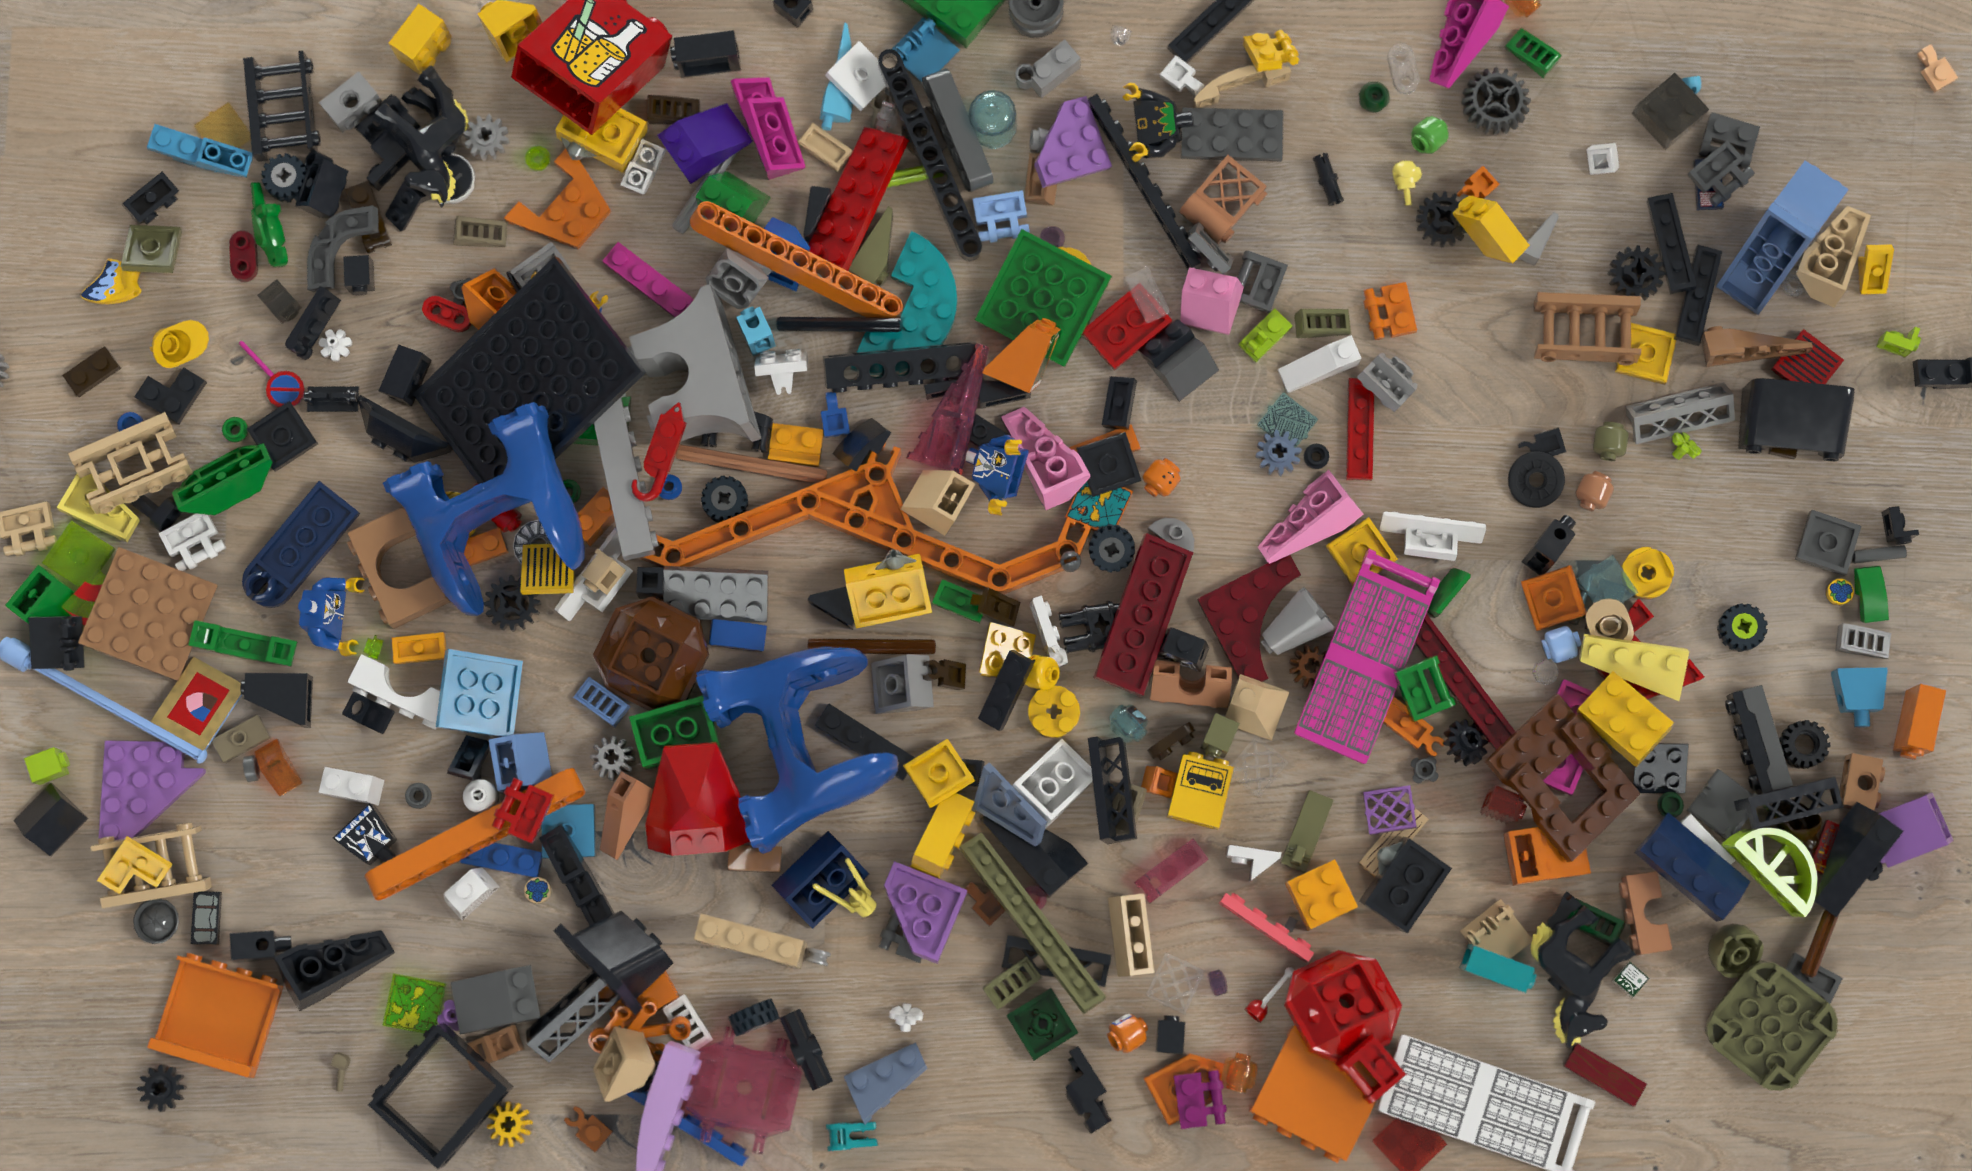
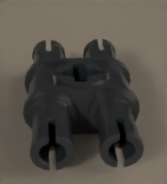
M1106 601V603L1091 606L1085 604L1079 610L1059 612L1058 617L1059 621L1061 620V629L1082 624L1084 627L1086 626V634L1063 637L1066 654L1087 649L1089 652L1104 649L1119 603L1113 604L1112 601ZM1098 620L1101 622V625H1106L1103 633L1100 628H1095Z

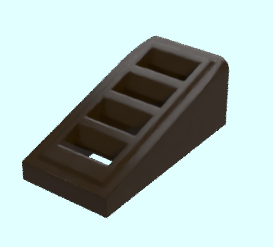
M648 95L647 120L649 124H673L687 117V106H692L691 116L700 113V99ZM656 105H661L660 114H656ZM666 105L671 106V115H666ZM677 106H681V116H676Z

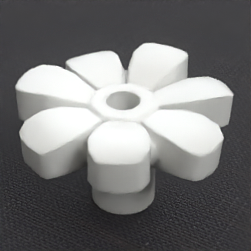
M331 329L325 332L327 339L321 338L319 340V345L323 347L321 354L325 358L331 355V360L334 362L340 360V354L347 357L350 353L346 347L352 345V340L349 337L344 338L346 333L343 330H337L336 334Z
M903 1004L902 1008L900 1006L892 1008L889 1011L890 1019H896V1024L900 1025L901 1031L909 1032L911 1025H915L916 1021L923 1020V1013L919 1008L911 1009V1004Z

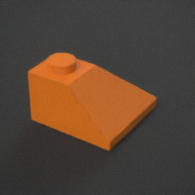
M495 268L470 280L461 287L470 323L478 330L516 294L512 284Z

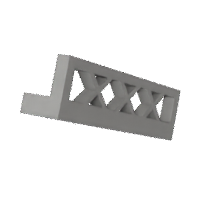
M1719 383L1626 406V415L1632 422L1635 444L1673 436L1676 432L1681 434L1735 421L1734 398L1727 385ZM1719 406H1727V414L1720 416L1713 414ZM1700 411L1704 413L1698 421L1691 422L1688 420L1694 412ZM1676 417L1679 419L1674 427L1666 428L1663 426L1669 418ZM1649 423L1654 425L1649 433L1640 435V425Z

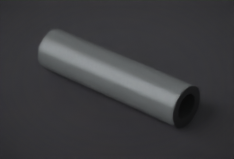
M1905 545L1856 550L1853 553L1852 561L1856 564L1906 558L1907 550Z

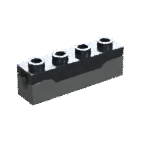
M1759 685L1727 695L1725 707L1729 716L1732 715L1735 723L1733 733L1736 740H1740L1742 746L1740 755L1743 764L1748 766L1750 772L1748 782L1751 790L1755 791L1757 795L1793 786L1763 686Z

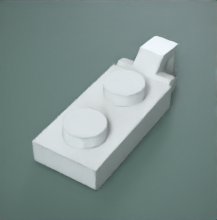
M1042 596L1033 598L1029 605L1044 650L1047 652L1048 657L1057 661L1059 667L1064 666L1068 663L1066 650L1060 648L1057 643L1060 640L1057 627L1051 625L1049 616H1052L1049 603L1047 601L1044 602Z

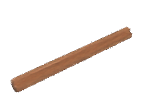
M680 444L676 453V458L679 460L810 483H819L827 479V470L688 445Z

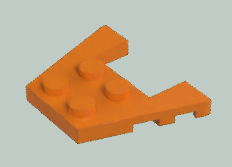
M565 148L554 163L569 175L572 181L540 217L518 201L504 219L509 224L518 225L525 228V230L547 236L549 239L579 250L609 216L611 210L581 161L570 158Z

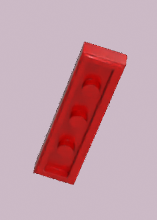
M1349 378L1346 480L1372 481L1374 393L1367 390L1358 378Z

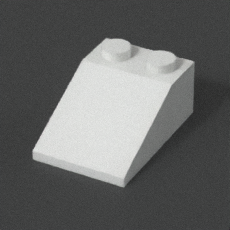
M1061 739L1012 786L1047 821L1046 829L1093 782L1091 766Z

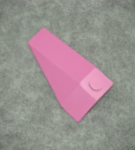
M1025 407L1001 416L1008 434L1016 440H1022V444H1018V447L1029 450L1024 468L1045 510L1069 501L1090 478V473L1080 455L1075 450L1068 448L1059 436L1052 434L1045 427V424Z
M1329 470L1308 485L1303 491L1305 494L1304 498L1297 506L1293 504L1289 508V516L1283 523L1276 524L1259 544L1258 549L1269 564L1345 530L1364 515Z

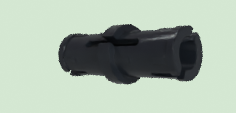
M1323 153V157H1321V154L1313 157V162L1320 177L1318 180L1319 185L1323 186L1328 205L1334 206V202L1336 205L1344 201V198L1337 183L1338 175L1333 171L1328 153Z

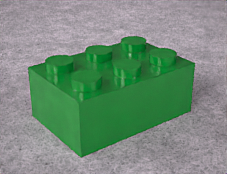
M703 696L629 717L642 767L645 770L659 767L664 746L717 742L719 749H721L715 724L709 719L705 711Z

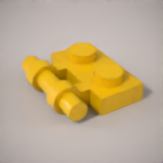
M1283 30L1276 31V38L1270 39L1268 33H1256L1243 37V46L1257 72L1282 69V63L1287 62L1291 65L1298 64L1299 53L1296 47L1291 45L1292 40L1289 35L1284 33Z

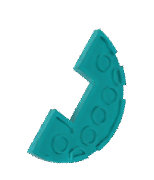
M911 231L891 275V279L913 287L900 316L902 322L901 331L865 332L856 353L942 345L952 329L957 310V289L953 273L941 252L927 239ZM900 361L895 366V371L899 373L908 370V363L906 361ZM879 363L873 364L869 370L870 375H881L883 372L882 365ZM850 366L851 370L857 371L855 366Z

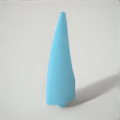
M844 23L836 63L852 48L847 23ZM830 80L823 96L819 120H823L821 128L826 131L832 129L833 122L849 123L853 103Z

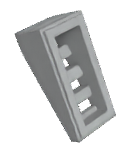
M1554 212L1527 241L1530 246L1521 254L1519 259L1536 265L1559 218V214Z
M1842 623L1838 626L1835 651L1888 659L1891 633ZM1849 633H1853L1852 645L1848 644ZM1859 634L1863 635L1862 647H1858ZM1869 636L1873 637L1871 649H1867ZM1878 637L1883 638L1882 652L1877 651Z

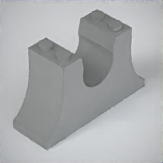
M710 284L700 287L693 302L674 319L661 326L629 337L632 346L628 347V349L649 377L667 376L671 372L678 370L689 371L687 382L681 390L669 396H662L648 405L650 415H647L651 430H655L660 414H665L675 404L680 402L684 422L687 423L681 441L698 435L719 432L737 434L751 442L762 439L723 303Z

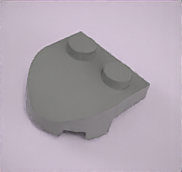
M1380 353L1357 376L1362 385L1367 390L1372 391L1380 399L1381 403L1393 412L1417 389V383L1412 382L1413 372L1408 365L1396 356L1392 359L1386 358L1385 353Z

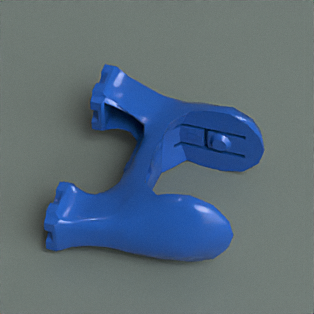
M535 402L524 404L516 408L514 412L499 416L488 424L491 433L502 441L506 449L508 460L503 474L487 482L480 483L452 499H449L444 491L442 478L444 474L440 465H432L429 461L418 463L410 467L406 472L393 475L383 482L386 492L390 493L405 508L433 579L449 601L467 616H478L484 610L480 586L464 555L469 533L503 512L532 502L548 539L563 562L570 569L575 570L580 567L585 559L581 522L562 480L548 434L549 415L544 406L538 407Z
M818 647L794 652L752 667L727 671L704 669L696 672L697 683L704 698L705 711L712 722L716 721L718 727L729 726L732 721L744 713H756L762 717L769 748L772 751L780 779L774 791L767 795L752 797L746 795L738 798L739 809L746 824L747 837L752 847L758 848L762 854L772 851L782 839L805 822L832 810L848 806L873 794L884 784L892 780L898 772L899 763L897 755L877 753L850 759L817 773L805 745L799 708L810 691L838 685L859 675L868 666V659L860 650L855 648Z

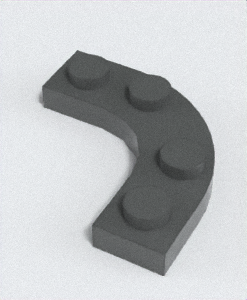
M367 206L345 210L337 213L325 222L327 225L318 236H314L309 248L307 258V290L316 292L320 286L327 290L335 289L334 264L340 246L355 236L378 233L377 207Z

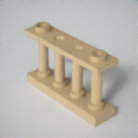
M192 822L176 825L177 830L131 837V839L138 843L155 841L157 854L169 861L166 839L181 836L188 874L185 877L186 881L176 883V879L172 878L170 868L160 882V886L156 888L150 887L149 883H146V881L134 874L136 883L133 886L134 890L124 892L123 889L120 894L111 889L107 890L108 895L100 898L101 907L108 908L210 889L212 887L210 877L202 878V875L198 873L191 835L202 831L201 826L193 827ZM114 836L99 838L97 844L90 846L91 852L103 850L105 866H107L114 855L113 848L120 847L124 839L115 840Z

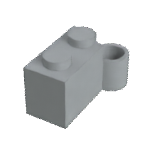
M1063 40L1035 62L1033 67L1029 64L1020 65L1016 70V84L1024 90L1033 88L1042 99L1080 68L1081 58L1068 42ZM1022 73H1029L1032 78L1024 81L1019 76Z

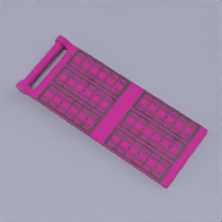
M1367 550L1295 728V735L1361 764L1367 763L1398 686L1394 672L1404 669L1432 598L1439 586L1440 579L1433 576L1429 578L1376 555L1374 550ZM1371 564L1426 587L1425 594L1370 571Z

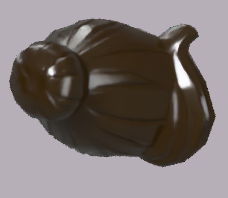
M1785 802L1780 803L1777 811L1786 816L1791 806ZM1799 803V805L1803 807L1805 810H1809L1807 806H1805L1802 803ZM1819 813L1776 824L1780 830L1786 831L1800 840L1808 851L1815 850L1819 845V840L1816 836L1822 824V818Z

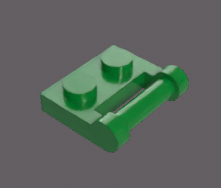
M1437 655L1394 672L1405 704L1414 722L1456 705L1454 698L1450 697L1442 677ZM1425 669H1429L1441 701L1435 703L1423 673Z

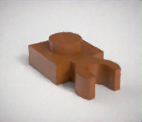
M575 1106L573 1109L579 1114L578 1120L573 1122L570 1118L566 1117L564 1121L571 1127H578L580 1130L575 1136L596 1153L613 1131L595 1115H591L587 1120L583 1109Z

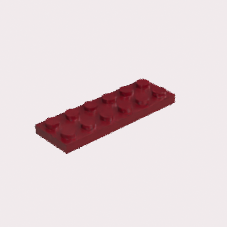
M1148 533L1143 535L1093 678L1139 697L1144 696L1194 552Z

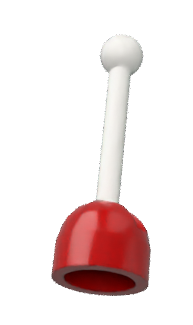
M1292 967L1285 969L1284 976L1263 1000L1256 999L1247 1005L1245 1011L1259 1023L1264 1020L1268 1013V1001L1285 981L1291 977V974L1295 971Z

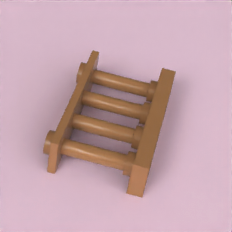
M1538 292L1534 301V312H1541L1543 314L1544 344L1537 345L1534 359H1541L1544 362L1556 360L1618 362L1620 365L1637 363L1641 355V349L1631 348V317L1636 316L1640 309L1641 296ZM1555 313H1567L1569 315V345H1554ZM1581 314H1592L1595 316V347L1580 346ZM1618 315L1620 317L1621 348L1605 347V316Z

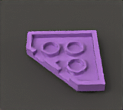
M1084 96L1062 103L1057 112L1058 115L1044 141L1041 153L1034 163L1043 188L1105 171L1112 167L1087 97Z
M894 861L884 884V889L913 955L938 964L966 897L967 890Z

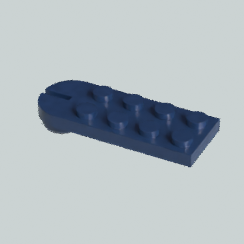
M318 481L245 569L242 577V586L246 595L260 606L266 608H276L285 604L361 513L321 481ZM268 582L267 589L262 594L257 595Z

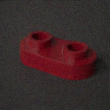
M238 231L231 236L229 241L230 270L238 281L249 282L258 273L257 243L251 233ZM240 240H246L245 245L238 246ZM247 264V268L244 271L239 270L240 265Z

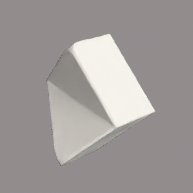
M1616 143L1592 145L1587 149L1590 174L1612 173L1619 168Z

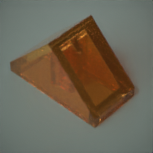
M275 739L254 751L260 771L280 797L303 784L279 739Z

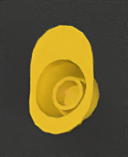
M182 321L170 327L160 329L153 337L150 350L153 352V356L159 365L165 368H174L203 354L209 342L208 331L198 321Z

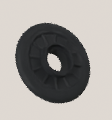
M1534 451L1520 456L1512 464L1508 474V486L1513 497L1521 504L1532 508L1545 507L1556 501L1565 485V474L1561 464L1556 458L1545 452ZM1539 472L1543 475L1544 482L1541 486L1533 487L1530 484L1529 478L1532 473Z

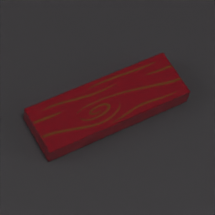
M1578 1043L1573 1047L1563 1066L1632 1107L1636 1106L1647 1086V1083Z

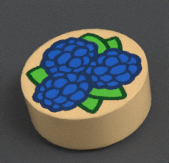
M534 877L526 883L524 893L530 902L542 904L550 898L552 888L547 880L541 877Z

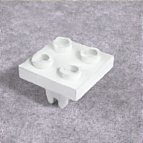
M801 349L786 350V354L776 355L775 351L762 352L755 360V376L771 375L776 394H781L782 387H785L786 392L790 394L792 392L793 372L807 371V352H801Z

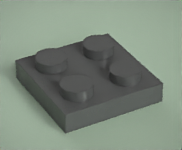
M1815 510L1809 511L1795 560L1843 576L1847 575L1861 526Z

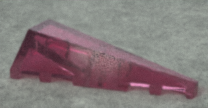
M982 344L975 345L977 350L969 363L963 364L961 368L963 370L957 382L952 383L932 414L934 419L927 430L920 433L918 437L920 439L913 452L909 451L906 459L938 470L955 471L962 475L983 379L982 372L986 365L989 347Z

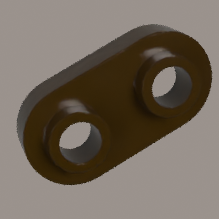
M1188 722L1157 742L1147 751L1152 759L1158 757L1161 761L1173 753L1171 749L1178 743L1183 746L1195 738L1192 733L1196 729L1191 722Z

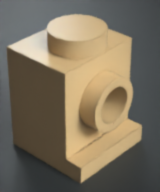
M597 548L594 552L597 556L589 563L582 574L586 579L583 584L595 593L599 589L608 595L626 570Z

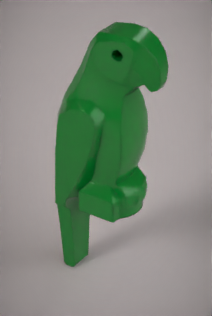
M252 182L253 209L251 210L256 243L265 252L268 262L273 268L285 267L288 264V255L286 248L282 247L285 243V237L278 218L281 212L280 205L266 204L261 183Z

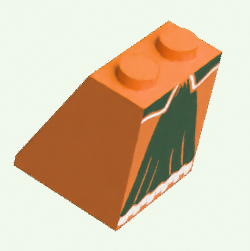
M1042 318V320H1036L984 368L982 373L1025 392H1032L1040 385L1061 329L1055 327L1056 323L1049 319Z

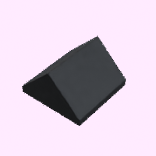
M50 783L13 821L24 837L46 854L52 856L89 818L53 783Z

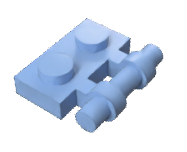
M1023 190L973 198L977 225L987 224L988 227L987 231L978 232L981 242L989 240L990 243L998 242V239L1007 237L1016 239L1021 229L1030 233L1028 224L1018 225V219L1027 217ZM1010 221V227L996 229V222Z

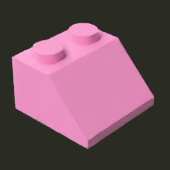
M1189 267L1182 289L1181 322L1186 326L1229 335L1244 289L1239 279L1233 276Z

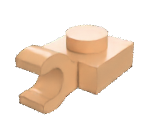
M1931 44L1917 53L1919 59L1926 67L1921 71V74L1934 93L1958 79V76L1945 57L1940 60L1937 59L1936 51Z

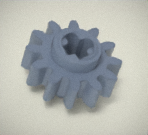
M1275 430L1273 438L1266 433L1264 435L1266 443L1258 442L1257 447L1263 451L1257 452L1255 457L1258 459L1263 458L1259 467L1264 468L1268 466L1269 475L1275 469L1278 470V475L1281 477L1285 468L1288 472L1292 473L1293 465L1291 463L1299 464L1300 459L1295 455L1300 454L1302 449L1294 448L1298 439L1288 440V431L1281 437L1279 436V431ZM1276 448H1279L1280 452H1284L1281 458H1278L1277 454H1273Z

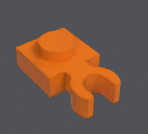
M1482 166L1464 182L1466 186L1458 191L1457 196L1460 197L1462 194H1466L1467 196L1470 195L1484 199L1500 184Z

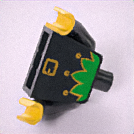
M1128 83L1123 87L1131 91V95H1123L1124 100L1130 101L1134 97L1137 100L1133 101L1138 142L1134 143L1129 150H1135L1139 154H1135L1132 160L1137 162L1142 157H1164L1176 146V143L1181 141L1180 128L1194 126L1192 111L1178 113L1175 102L1171 101L1169 97L1151 90L1138 88L1135 83Z

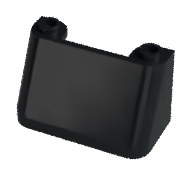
M1752 379L1742 388L1738 449H1746V453L1760 454L1762 450L1768 447L1818 452L1819 456L1823 457L1824 461H1839L1845 454L1855 389L1847 386L1777 379Z

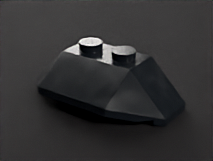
M362 395L358 397L365 430L372 438L371 443L382 450L386 447L394 451L392 455L404 462L409 459L416 463L451 453L452 447L449 443Z

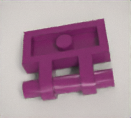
M1219 1070L1208 1071L1210 1082L1202 1083L1200 1072L1174 1076L1180 1129L1208 1126L1206 1115L1214 1114L1215 1125L1226 1124L1225 1113H1227L1226 1105H1223L1221 1089L1224 1086L1223 1080L1220 1081ZM1211 1090L1213 1106L1205 1107L1203 1091Z

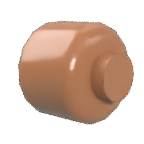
M1597 471L1584 475L1576 490V497L1581 501L1579 505L1588 511L1605 508L1614 492L1611 478Z

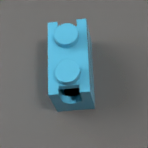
M749 307L741 311L740 316L736 318L752 356L776 347L773 334L761 308Z

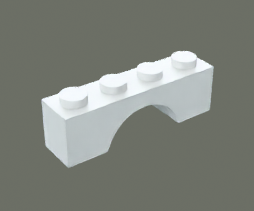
M361 654L347 681L354 686L352 691L364 697H367L368 693L376 696L375 702L387 708H390L391 704L400 708L398 713L411 719L416 715L423 719V725L436 730L440 691L430 687L426 692L415 697L398 695L390 684L389 668Z

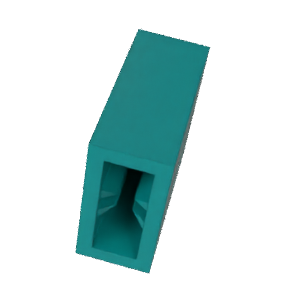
M1472 944L1467 945L1459 967L1524 993L1527 992V989L1533 988L1537 974L1533 973L1534 967Z

